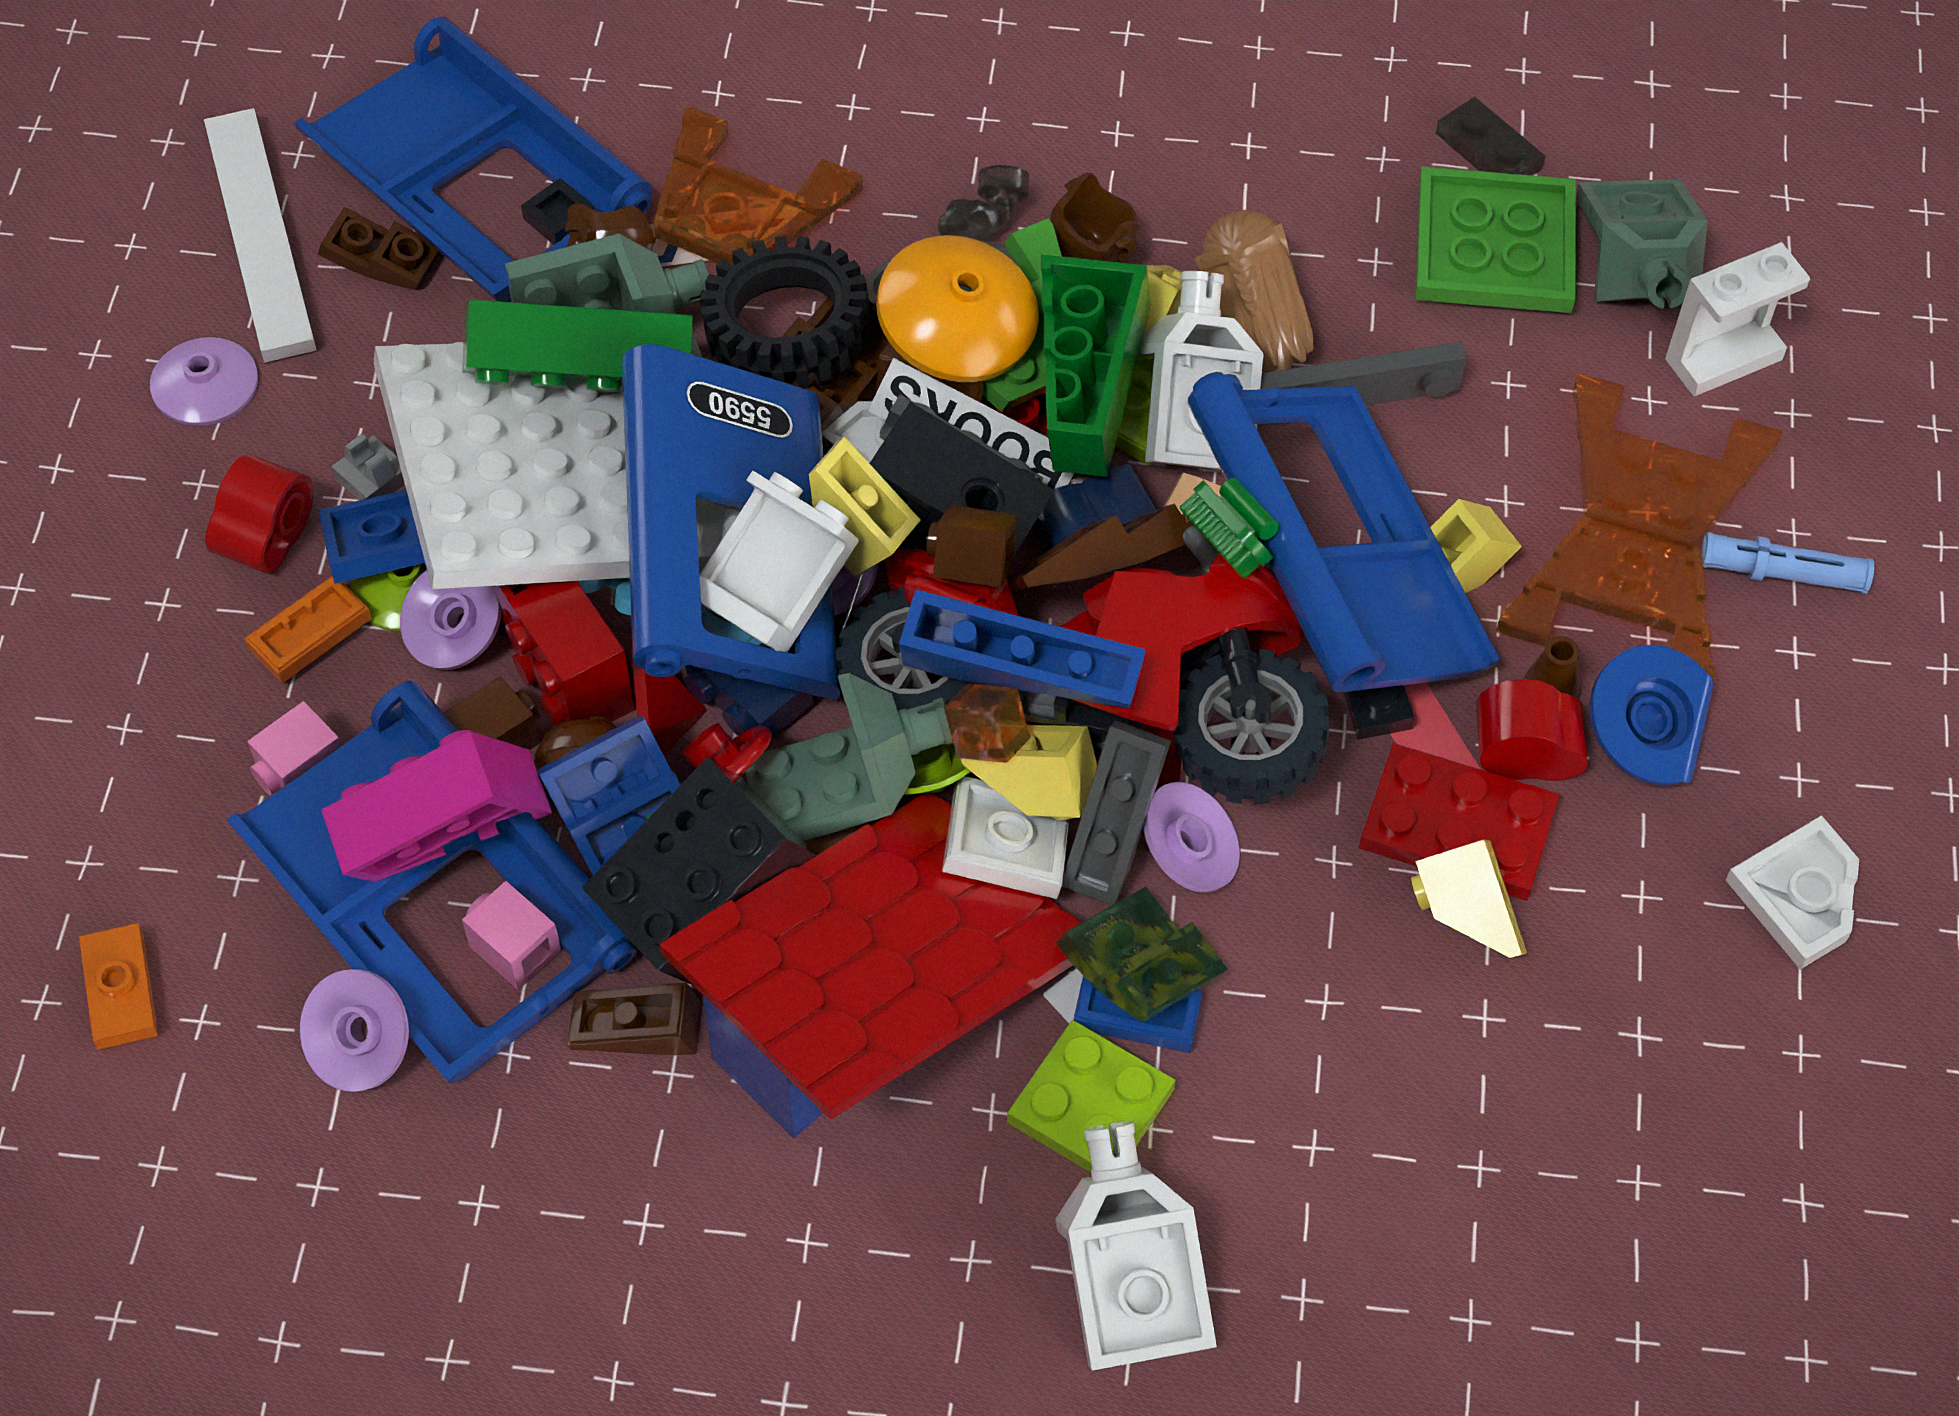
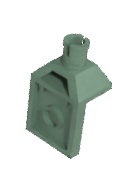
M1680 179L1579 182L1577 202L1599 238L1594 292L1596 302L1650 300L1659 308H1664L1665 300L1669 303L1670 308L1677 307L1683 303L1690 279L1701 275L1703 271L1708 219Z
M620 233L504 263L512 303L674 314V311L680 310L681 307L701 302V291L706 290L705 280L709 275L702 259L677 268L662 269L656 253Z
M851 673L839 675L838 680L852 726L764 752L745 771L748 785L802 841L892 815L916 773L911 755L945 743L948 745L956 742L942 697L928 704L897 711L892 693Z

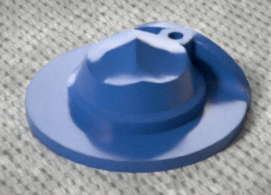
M1641 645L1618 654L1602 668L1591 691L1590 719L1594 734L1602 750L1619 769L1639 781L1654 785L1691 783L1713 691V679L1692 658L1666 646Z

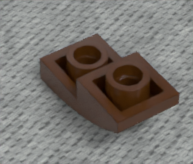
M344 206L321 242L318 255L366 277L400 287L417 289L439 251L421 235L396 221L387 230Z

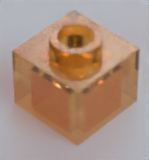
M967 684L944 707L957 758L1007 763L1030 739L1016 687Z

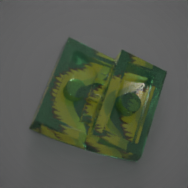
M1146 886L1069 929L1056 942L1070 962L1098 991L1122 1010L1142 1022H1146L1222 976L1228 970L1194 923L1191 922L1178 930Z

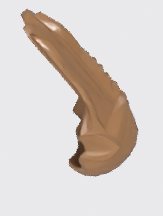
M1240 210L1221 216L1207 230L1203 242V252L1194 258L1199 270L1208 272V276H1211V273L1224 275L1220 299L1221 317L1235 318L1263 352L1262 373L1290 369L1293 360L1304 364L1307 353L1313 351V333L1290 260L1283 224H1279L1269 215L1258 211Z

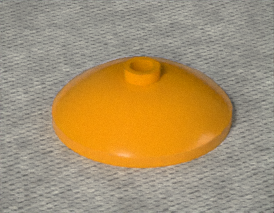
M934 236L916 241L905 247L887 265L879 283L876 296L879 323L892 347L906 361L919 370L949 381L978 382L992 379L1009 371L1028 352L1038 327L1039 310L1037 299L1031 283L1023 271L1013 260L998 249L984 242L962 236ZM959 285L968 287L972 291H965L961 289Z

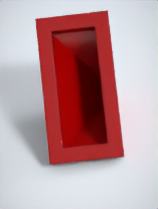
M630 640L637 717L642 715L646 720L659 748L665 756L707 710L675 675L668 677L651 676L644 669L634 664L632 640Z

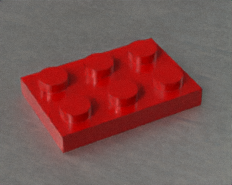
M1393 743L1358 848L1417 866L1416 861L1481 840L1491 841L1508 895L1527 901L1560 794Z

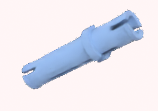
M1706 532L1700 552V567L1746 573L1750 580L1762 581L1764 577L1867 594L1874 576L1873 559L1849 557L1771 544L1769 538L1757 536L1753 541Z

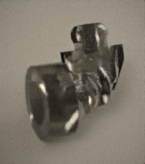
M993 165L982 168L978 172L977 194L987 202L979 199L968 200L964 198L952 200L947 206L946 212L939 217L937 226L940 235L962 236L978 241L995 235L997 230L1008 225V219L1011 218L1017 205L1028 198L1029 173L1022 168L1009 165Z

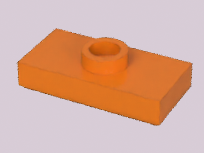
M331 576L249 634L244 640L247 649L283 684L372 618L369 608L343 582L334 584L333 576Z
M139 923L79 936L92 1037L97 1050L158 1037L145 941Z

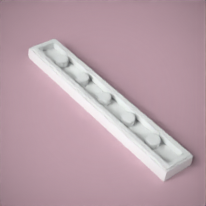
M252 108L204 119L264 363L317 351L255 110Z

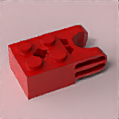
M577 581L491 586L502 609L499 628L516 652L512 656L513 663L527 686L536 683L543 695L539 697L540 703L553 726L566 720L590 719V716L604 717L613 722L634 711L625 650Z

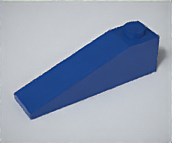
M917 589L915 590L899 641L903 665L961 681L1130 708L1146 654V649Z

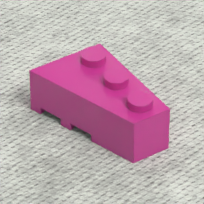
M461 730L442 738L439 742V748L423 756L408 757L396 762L390 767V774L374 782L359 783L347 788L341 793L342 799L321 810L342 874L377 882L446 855L443 845L466 834L477 831L482 841L499 834L496 826L497 822L523 812L531 813L534 820L552 814L530 750L476 733L472 730Z

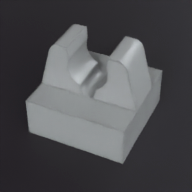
M360 434L344 446V457L331 466L334 478L358 500L394 493L405 484L398 456L374 435L367 439L364 434Z

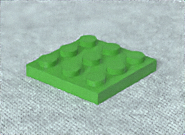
M1421 166L1418 190L1415 300L1572 313L1575 303L1576 179Z

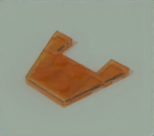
M688 105L683 113L680 137H677L673 150V163L670 174L666 175L653 223L654 235L657 239L713 262L719 263L724 259L734 265L732 252L742 247L749 256L754 255L753 242L763 239L766 249L769 250L776 248L775 237L786 236L787 245L794 241L798 236H801L856 197L863 189V175L821 159L797 193L789 192L710 160L729 136L728 121Z
M1578 373L1573 388V402H1576V435L1580 441L1581 462L1579 468L1584 523L1691 554L1704 539L1706 532H1709L1725 513L1736 494L1742 487H1746L1755 476L1758 467L1766 457H1770L1776 450L1782 430L1735 417L1722 459L1719 460L1613 429L1612 425L1625 386Z
M1591 505L1554 549L1552 557L1538 573H1534L1524 585L1522 593L1511 606L1508 604L1503 610L1496 632L1545 646L1558 602L1564 601L1672 633L1669 648L1680 651L1697 662L1712 677L1714 685L1716 674L1715 665H1711L1709 649L1712 640L1710 624L1706 623L1704 606L1706 589L1699 535Z

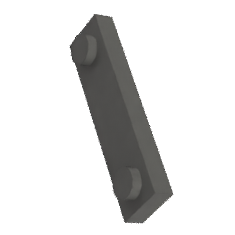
M1462 342L1448 343L1262 373L1260 389L1275 387L1285 389L1355 386L1365 406L1423 396L1440 397L1449 392L1460 391L1467 356Z

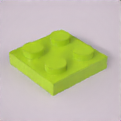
M1071 1020L1008 1111L1007 1123L1091 1173L1092 1164L1084 1129L1097 1125H1103V1129L1108 1128L1113 1152L1109 1123L1133 1121L1135 1128L1134 1139L1137 1146L1173 1093L1176 1080L1076 1021Z

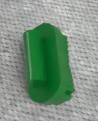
M1231 478L1222 484L1219 490L1222 498L1202 480L1193 489L1195 493L1180 505L1182 513L1241 578H1246L1260 564L1264 567L1274 558L1257 538L1260 537L1262 540L1272 538L1279 529V523L1238 479Z

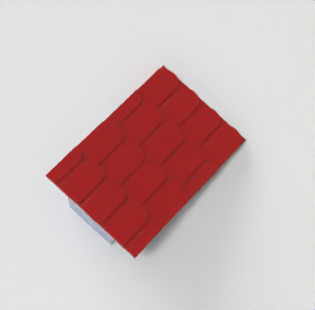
M933 792L918 796L894 811L892 815L886 816L872 826L866 824L799 867L783 871L735 902L732 899L660 943L661 954L703 994L712 1059L793 1139L821 1114L824 1113L830 1120L1085 958L1083 948L1086 949L1085 944L1088 943L1084 938L1089 939L1088 933L1074 916L1059 908L1050 898L942 871L952 805L936 796Z

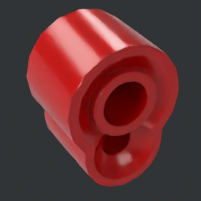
M247 453L240 456L229 467L217 492L214 511L210 517L205 535L208 551L263 573L270 574L276 571L284 561L290 547L300 537L310 516L314 499V485L310 476Z
M1529 679L1504 681L1492 685L1480 693L1476 700L1479 759L1481 767L1487 772L1514 780L1536 778L1559 781L1576 777L1585 771L1588 766L1584 711L1583 704L1577 697L1561 693L1553 685Z

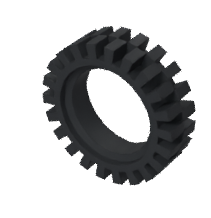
M786 236L775 237L776 248L767 250L762 239L752 243L754 255L749 256L742 247L732 252L734 265L722 259L716 265L717 276L713 274L708 275L705 280L706 290L701 291L700 297L708 349L712 357L716 356L718 363L764 377H772L774 380L787 383V378L796 377L798 387L803 388L810 386L808 374L815 372L819 380L823 382L832 378L830 364L842 372L850 366L849 355L855 358L859 357L863 351L862 341L868 342L870 336L869 325H871V316L864 274L861 275L860 266L855 260L849 262L847 252L838 248L832 254L830 243L819 240L814 250H811L809 237L803 236L797 237L795 247H788ZM801 287L813 289L823 293L834 304V310L825 323L807 333L792 337L772 338L756 335L749 332L738 320L740 312L751 299L765 292L780 288Z

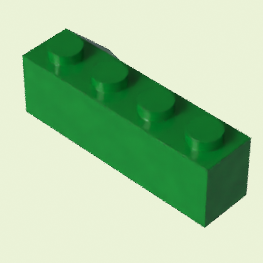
M1041 254L1047 431L1053 471L1107 477L1150 312L1147 266Z
M468 300L464 313L462 373H475V382L481 384L506 385L509 384V376L531 377V386L564 388L565 379L587 381V390L620 391V383H623L622 357L632 347L656 344L691 354L693 315Z

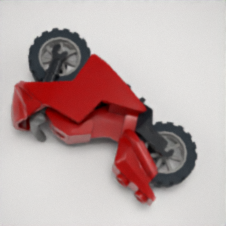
M1195 526L1186 528L1183 533V540L1185 545L1201 563V575L1188 577L1175 575L1168 570L1130 566L1122 568L1083 593L1085 611L1060 626L1146 649L1130 708L961 681L904 666L899 641L916 589L1018 616L1007 579L999 588L933 577L935 557L928 556L926 551L920 549H896L891 556L884 559L889 587L898 591V593L888 596L886 592H883L873 597V603L867 608L861 605L851 615L853 620L851 625H845L841 630L839 636L841 647L836 649L839 675L851 673L892 693L897 711L928 704L942 697L952 728L957 726V719L962 716L968 718L972 714H974L980 727L983 724L1088 726L1097 766L1109 728L1115 721L1171 740L1157 787H1162L1172 782H1181L1183 761L1184 772L1192 781L1197 778L1201 782L1202 790L1212 796H1215L1217 792L1226 795V801L1242 804V799H1254V804H1265L1271 802V797L1280 794L1283 799L1297 792L1298 784L1302 781L1307 784L1316 775L1317 764H1323L1326 757L1327 741L1329 740L1328 700L1325 692H1319V681L1310 671L1305 674L1300 670L1301 663L1289 656L1285 660L1277 657L1298 647L1304 637V632L1269 563L1264 567L1260 564L1246 578H1241ZM883 648L896 656V658L874 662ZM900 672L892 685L884 683L877 677ZM1216 711L1232 721L1208 727V722ZM1286 711L1291 716L1294 726L1270 721ZM1271 737L1287 740L1277 749L1271 750ZM1231 738V750L1223 748L1216 740ZM1245 752H1246V753H1256V755H1244V754H1245Z

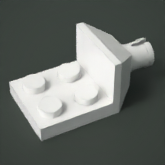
M1205 271L1181 272L1180 279L1182 287L1178 313L1162 316L1144 332L1138 358L1154 360L1145 462L1221 470L1187 404L1188 397L1193 391L1194 384L1201 377L1212 372L1236 375L1243 386V390L1260 389L1263 352L1235 318L1221 317L1220 299L1224 275L1211 273V276H1208V272Z
M1133 1121L1109 1123L1113 1152L1108 1128L1103 1129V1125H1097L1084 1129L1085 1140L1088 1141L1092 1177L1081 1179L1055 1220L1057 1231L1068 1242L1088 1367L1093 1371L1217 1347L1193 1207L1153 1173L1143 1167L1141 1168V1163L1138 1162Z

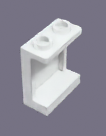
M1780 242L1690 279L1665 360L1693 397L1783 360L1787 346L1770 326V322L1778 300L1806 289L1810 281L1809 275L1785 245Z
M752 471L746 481L754 487L753 493L701 574H699L701 605L777 652H788L859 542V539L844 527L849 518L833 506L819 500L815 508L799 499L803 490L782 475L774 472L770 479L767 480Z

